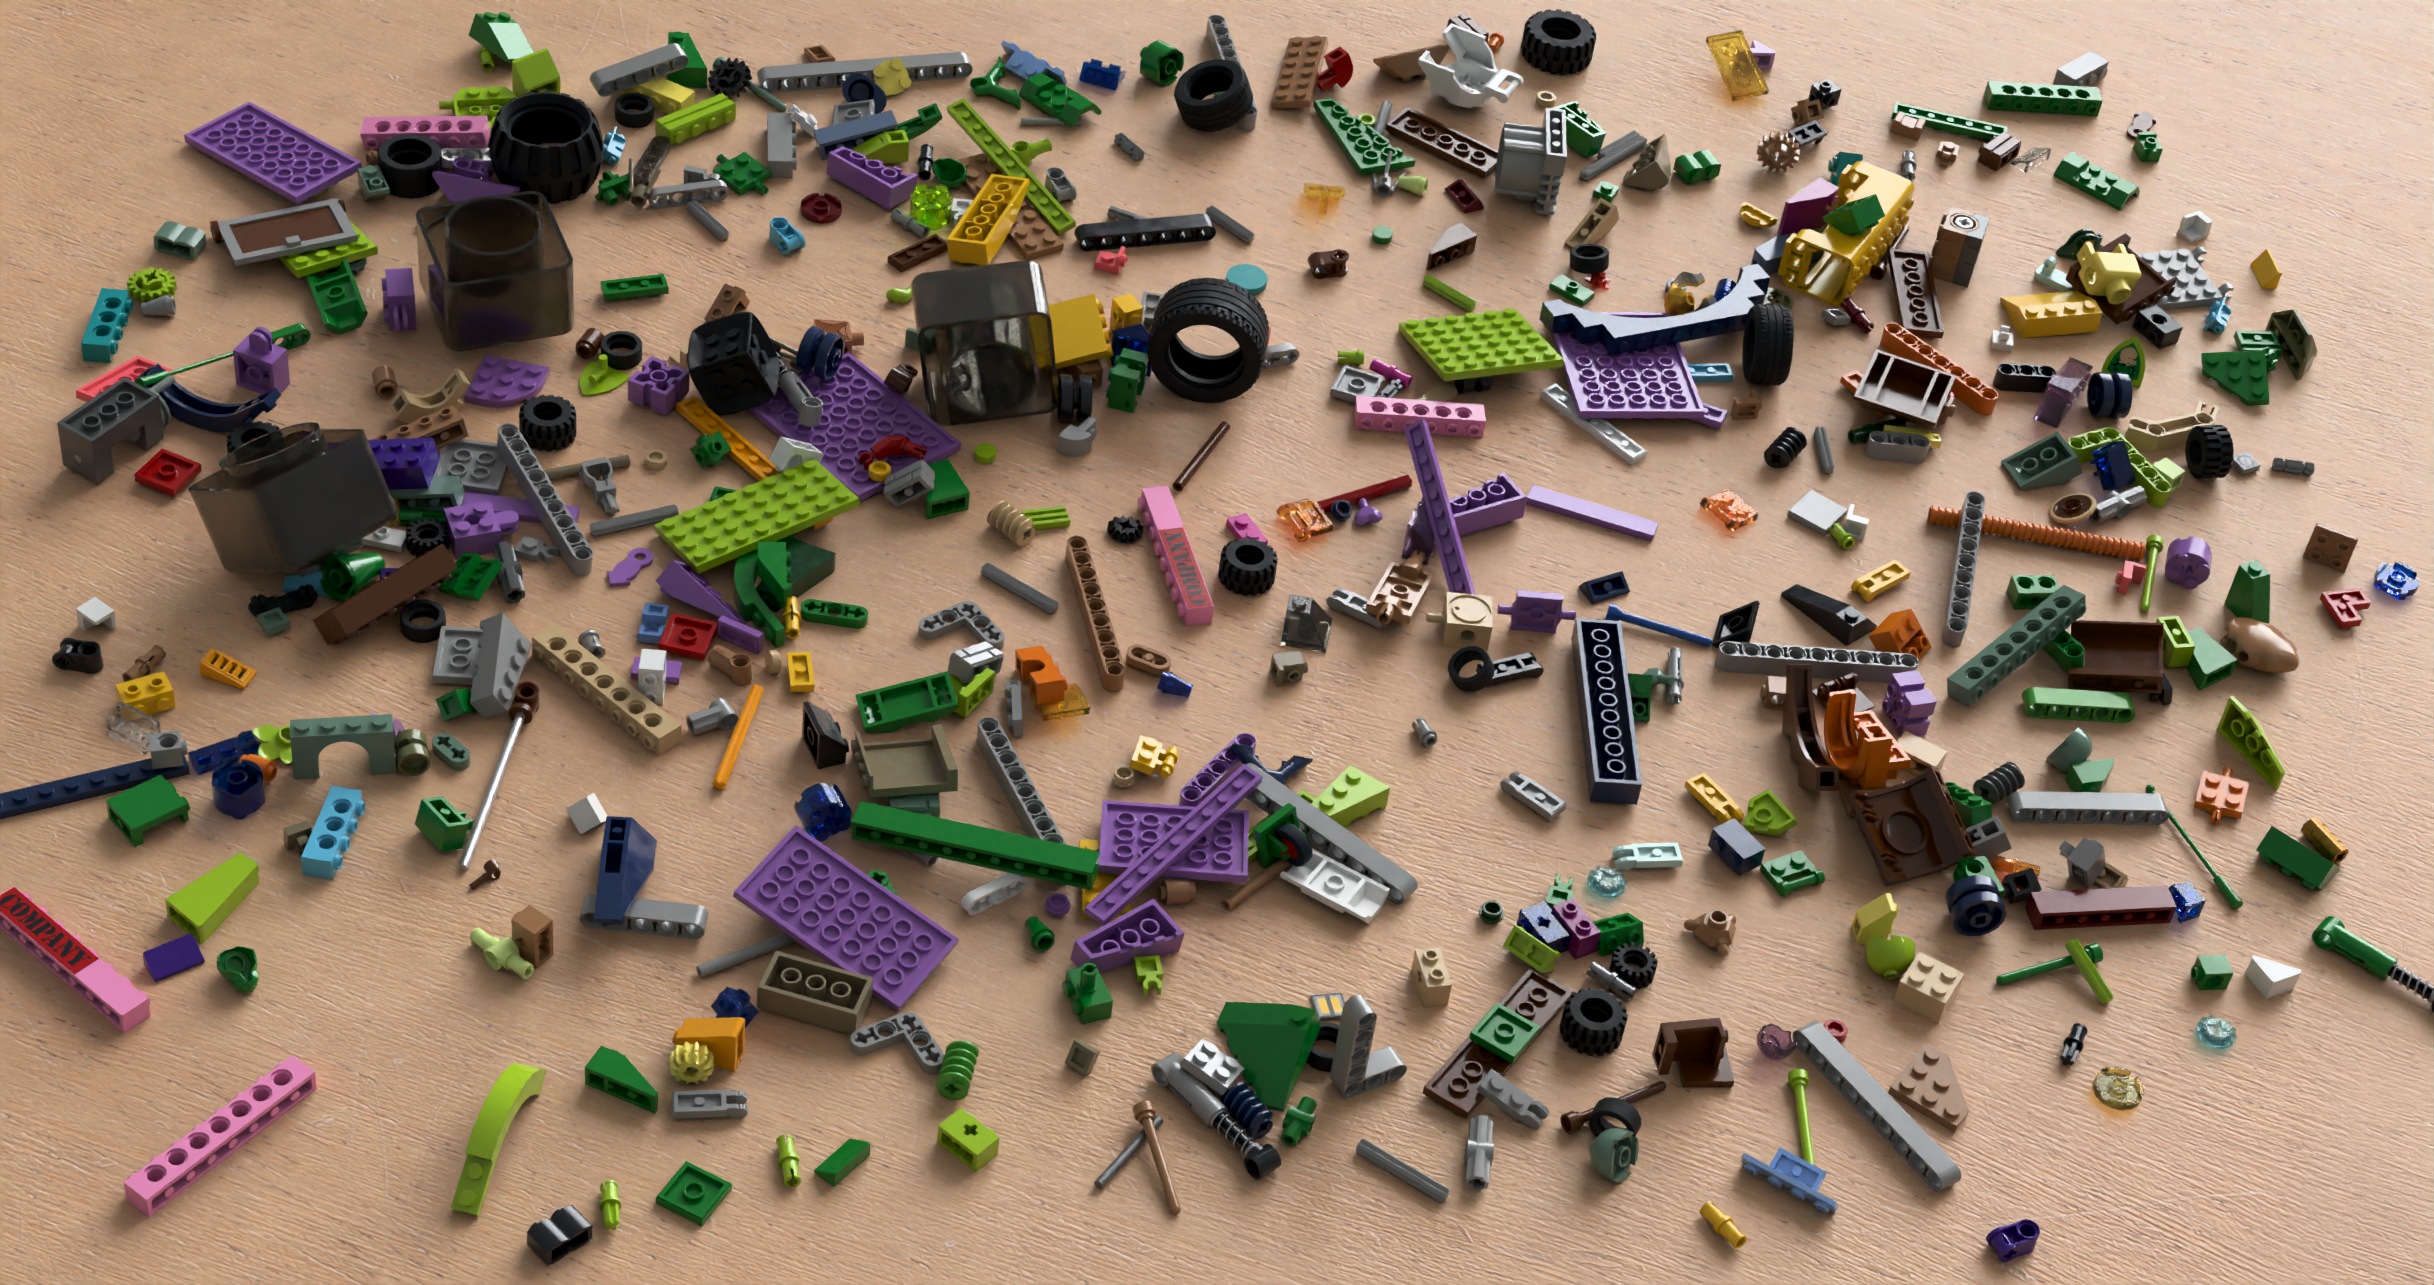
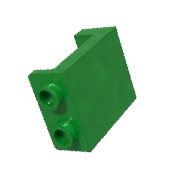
M158 775L106 800L108 818L134 847L144 843L142 832L176 816L184 823L189 821L188 810H190L188 801L184 796L180 797L171 782H167L162 775Z

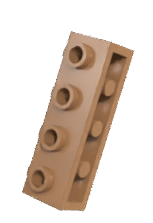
M452 405L431 415L421 417L412 423L402 425L393 431L381 434L374 439L433 438L436 448L440 449L468 437V433L462 416Z

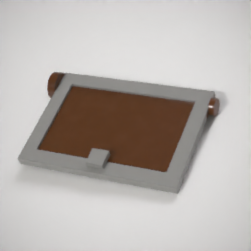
M337 198L217 222V220L210 221L214 242H221L223 240L235 266L358 241L357 234L345 214L344 200H338Z

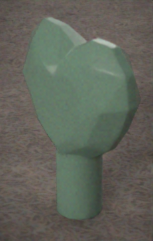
M1649 668L1643 673L1645 675H1652V686L1658 684L1673 685L1674 677L1664 675L1658 668Z

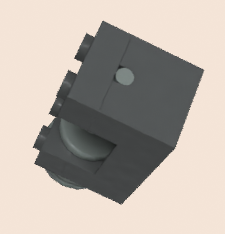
M169 375L153 387L144 388L124 377L57 422L63 465L98 484L114 473L111 448L117 443L126 439L148 449L163 439V427H166L171 422L169 407L159 393L175 383V378Z

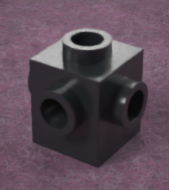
M1830 79L1812 84L1808 98L1809 102L1819 99L1822 110L1838 105L1841 88Z

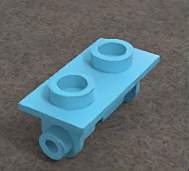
M616 126L612 133L608 132L603 141V160L611 165L619 162L626 143L623 135L615 133Z
M2223 297L2219 302L2215 301L2210 306V313L2205 318L2204 331L2210 328L2216 334H2219L2225 330L2231 314L2230 307L2224 304L2226 297Z

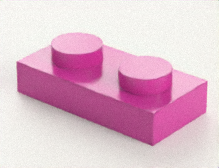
M1247 513L1227 518L1226 526L1236 539H1244V537H1249V539L1256 538L1258 541H1264L1268 544L1266 537Z

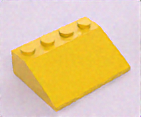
M2078 291L2000 298V302L2021 339L2097 332L2103 313L2096 300Z

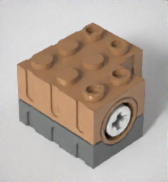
M1950 206L1948 214H1943L1930 257L1933 278L1968 288L1990 217L1976 213L1973 214L1972 212Z

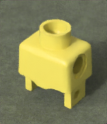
M2085 242L2076 255L2082 267L2078 275L2089 295L2106 296L2110 304H2120L2131 297V290L2141 278V271L2135 255L2128 254L2124 244H2118L2113 252L2109 253L2095 252L2092 243Z

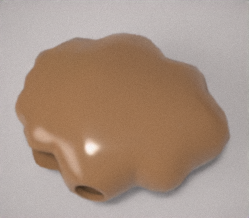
M2237 617L2225 626L2227 635L2220 639L2219 644L2237 659V663L2269 673H2285L2297 669L2299 657L2295 645L2271 624L2252 618Z

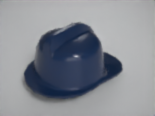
M856 73L845 79L842 92L848 103L874 99L875 114L881 113L884 110L887 102L885 92L869 77Z

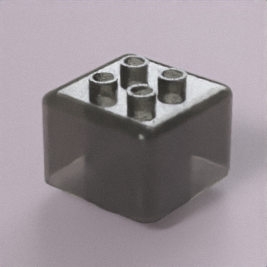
M525 191L499 196H483L466 201L426 206L417 211L419 281L447 348L452 351L462 352L567 334L572 330L574 326L573 258L548 201L542 193Z
M1023 260L926 272L917 275L913 279L911 292L929 418L939 426H952L1046 414L1057 408L1059 394L1052 322L1043 271L1037 262ZM1036 355L1044 356V367L1038 368Z
M315 422L288 426L243 444L222 458L219 463L222 470L193 484L188 489L223 567L233 573L287 576L298 574L300 577L311 575L326 566L324 559L335 553L348 554L361 548L364 545L362 538L392 522L398 512L364 430L321 429L319 424Z

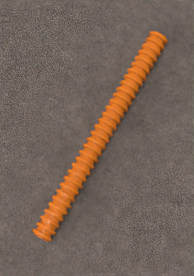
M1932 505L1928 512V524L1935 523L1937 526L1942 524L1943 527L1948 525L1949 528L1955 526V529H1958L1961 510L1956 512L1955 509H1942L1940 506L1936 508L1935 505ZM1989 515L1983 516L1981 531L1983 534L1989 532V535H1993L1995 533L1996 536L2002 535L2005 538L2006 536H2009L2011 539L2016 537L2017 540L2022 538L2023 541L2029 539V542H2043L2045 545L2049 543L2050 546L2056 544L2057 547L2063 545V548H2076L2079 551L2083 549L2084 552L2090 550V553L2096 551L2097 554L2102 552L2103 555L2110 554L2113 557L2117 555L2118 558L2123 556L2124 559L2130 557L2131 560L2136 558L2137 561H2141L2145 554L2146 546L2144 542L2138 544V541H2134L2132 543L2131 540L2124 541L2122 538L2120 540L2116 537L2111 539L2110 536L2104 538V535L2098 537L2097 534L2091 535L2088 532L2086 534L2082 531L2077 533L2076 530L2070 532V529L2064 531L2063 528L2058 530L2054 526L2053 528H2050L2048 525L2043 527L2042 524L2037 526L2036 523L2030 525V522L2024 524L2023 521L2016 522L2014 519L2010 521L2008 518L2003 520L2002 517L1996 519V516L1990 518Z

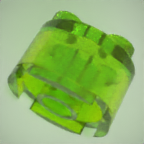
M917 184L911 193L909 215L915 216L919 222L929 226L930 230L940 229L945 223L948 225L951 220L952 196L948 191V187L945 185Z

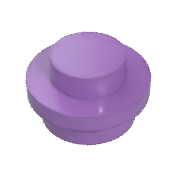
M1054 893L1046 900L1045 909L1053 916H1063L1069 912L1070 902L1066 895Z

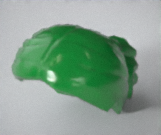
M939 158L932 164L933 173L945 188H957L966 180L967 169L963 163L952 158Z
M236 946L222 951L217 957V969L220 974L232 982L234 989L244 993L254 991L259 980L258 971H256L258 961L254 949Z

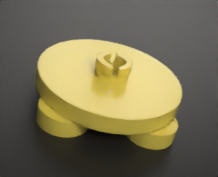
M900 58L884 61L873 69L874 82L885 92L886 96L900 94L911 85L908 71L903 66Z

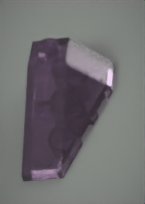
M1422 497L1407 525L1402 558L1407 560L1411 557L1414 550H1419L1417 555L1422 551L1426 557L1422 564L1428 565L1430 558H1435L1437 545L1435 544L1432 527Z

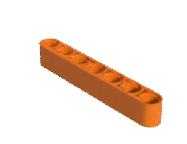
M1887 323L1885 325L1880 345L1893 355L1957 375L1952 392L1955 394L1954 397L1981 415L1987 416L1993 413L1998 398V393L1993 388L1899 324Z

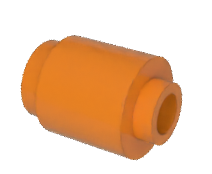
M244 754L238 762L237 773L241 774L243 778L268 784L275 779L277 767H275L273 760L253 754Z

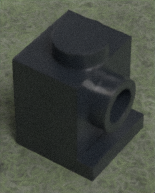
M2033 868L2008 874L2001 882L2005 890L2003 898H2008L2010 904L2027 900L2031 892L2042 890Z

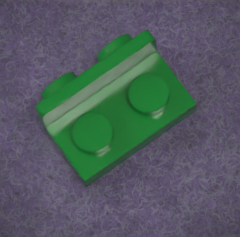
M1630 913L1593 921L1601 932L1598 941V954L1601 956L1614 953L1618 946L1622 948V944L1625 943L1628 947L1630 943H1635L1636 947L1639 944H1644L1643 922Z

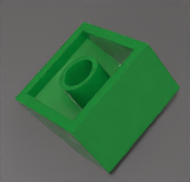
M1873 194L1848 202L1822 218L1823 221L1843 234L1854 233L1856 236L1866 232V227L1871 228L1878 225V220L1885 217L1877 195Z

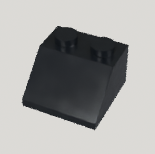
M808 701L803 702L802 738L817 768L823 769L846 763V753L849 752V745L847 739H843L841 736L838 722H834L831 714Z

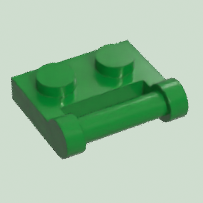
M1801 850L1761 863L1760 871L1782 897L1791 894V891L1811 884L1819 885L1825 882L1822 870H1817Z

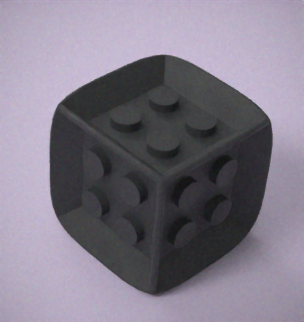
M741 312L702 324L692 331L687 356L689 373L704 402L717 415L737 413L767 403L775 397L779 383V360L771 339L752 312Z

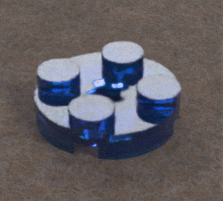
M2384 562L2378 566L2374 576V586L2377 589L2393 595L2398 600H2405L2407 596H2412L2416 593L2420 585V579L2416 578L2417 573L2414 569L2400 562H2395L2394 565H2387L2388 562Z

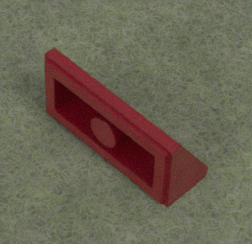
M1461 177L1445 188V191L1464 213L1484 209L1481 200Z

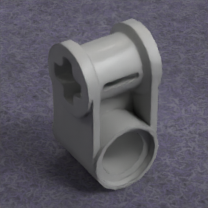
M1057 167L1047 170L1045 188L1059 204L1064 200H1075L1077 197L1076 188L1064 171Z

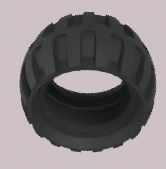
M551 91L530 92L518 98L510 99L506 105L500 108L491 128L489 152L494 172L500 183L520 187V191L515 194V197L521 200L532 201V203L557 204L562 201L576 199L582 193L585 194L594 184L603 160V138L593 111L590 107L587 108L582 100L570 97V95L565 93L559 94L552 93ZM541 143H563L558 145H541Z

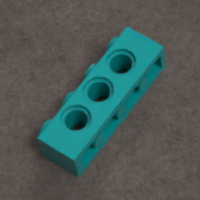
M101 288L81 342L83 361L111 363L113 355L117 354L118 341L123 338V327H126L128 324V313H132L133 300L129 299L128 290Z

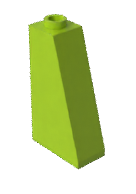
M242 852L236 854L166 898L167 916L186 933L192 934L198 943H204L259 884V867L252 858L246 857Z

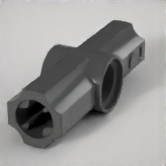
M507 541L499 542L497 546L493 547L494 559H498L503 565L496 575L497 582L502 586L505 600L511 603H518L525 597L521 563L516 559L513 545L508 544Z

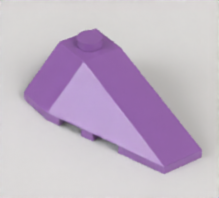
M672 560L656 580L661 586L660 591L669 598H677L718 617L723 615L739 623H747L730 604L725 601L721 602L723 596L718 591L709 587L711 583L701 573L697 574L687 563Z

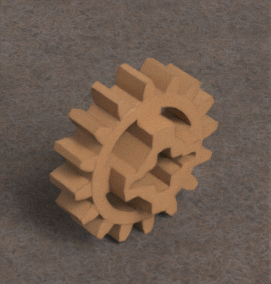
M1778 131L1777 135L1770 132L1769 138L1764 135L1763 140L1759 141L1757 148L1758 161H1763V167L1768 165L1769 171L1776 168L1777 173H1779L1780 169L1786 172L1788 166L1793 168L1794 163L1798 162L1800 155L1799 143H1794V137L1789 139L1788 133L1782 136L1780 131Z

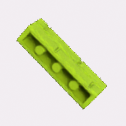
M721 93L655 120L656 137L661 141L663 140L668 147L681 143L684 140L734 121L736 119V105Z

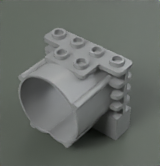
M1546 108L1542 127L1504 123L1496 163L1495 190L1497 193L1515 195V199L1522 201H1535L1536 213L1554 215L1561 176H1563L1567 158L1566 110Z

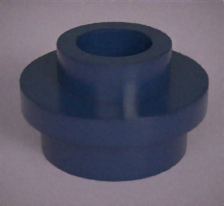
M1336 500L1330 507V513L1337 521L1344 522L1351 517L1352 507L1346 500Z

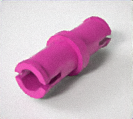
M1377 358L1373 359L1369 370L1380 374L1389 382L1393 379H1400L1403 387L1406 389L1412 382L1413 377L1411 375L1409 376L1398 370L1396 366H1390Z

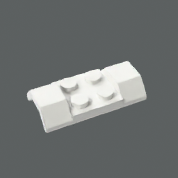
M1312 849V858L1305 865L1299 867L1293 865L1287 873L1284 871L1280 873L1282 879L1301 888L1300 891L1341 913L1346 911L1368 924L1382 909L1390 891V888Z

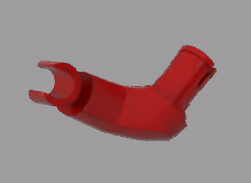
M886 436L870 448L871 453H861L859 461L860 465L864 463V469L868 470L874 458L881 461L892 454L898 456L906 454L918 460H923L924 457L921 455L926 456L927 448L910 442L907 436Z

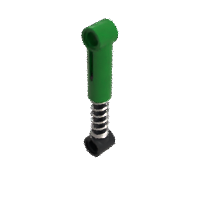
M2328 916L2314 930L2312 939L2318 947L2333 949L2384 980L2390 976L2391 981L2396 980L2399 982V986L2405 985L2406 989H2412L2415 995L2420 994L2422 999L2427 998V1001L2432 1004L2431 1008L2434 1013V987L2429 985V981L2424 982L2421 980V976H2414V971L2409 973L2406 971V967L2403 969L2399 967L2398 959L2345 929L2344 924L2338 918Z

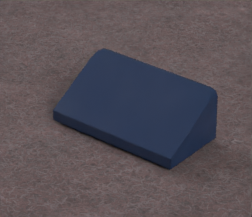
M1623 571L1586 581L1579 586L1580 591L1591 604L1630 592Z

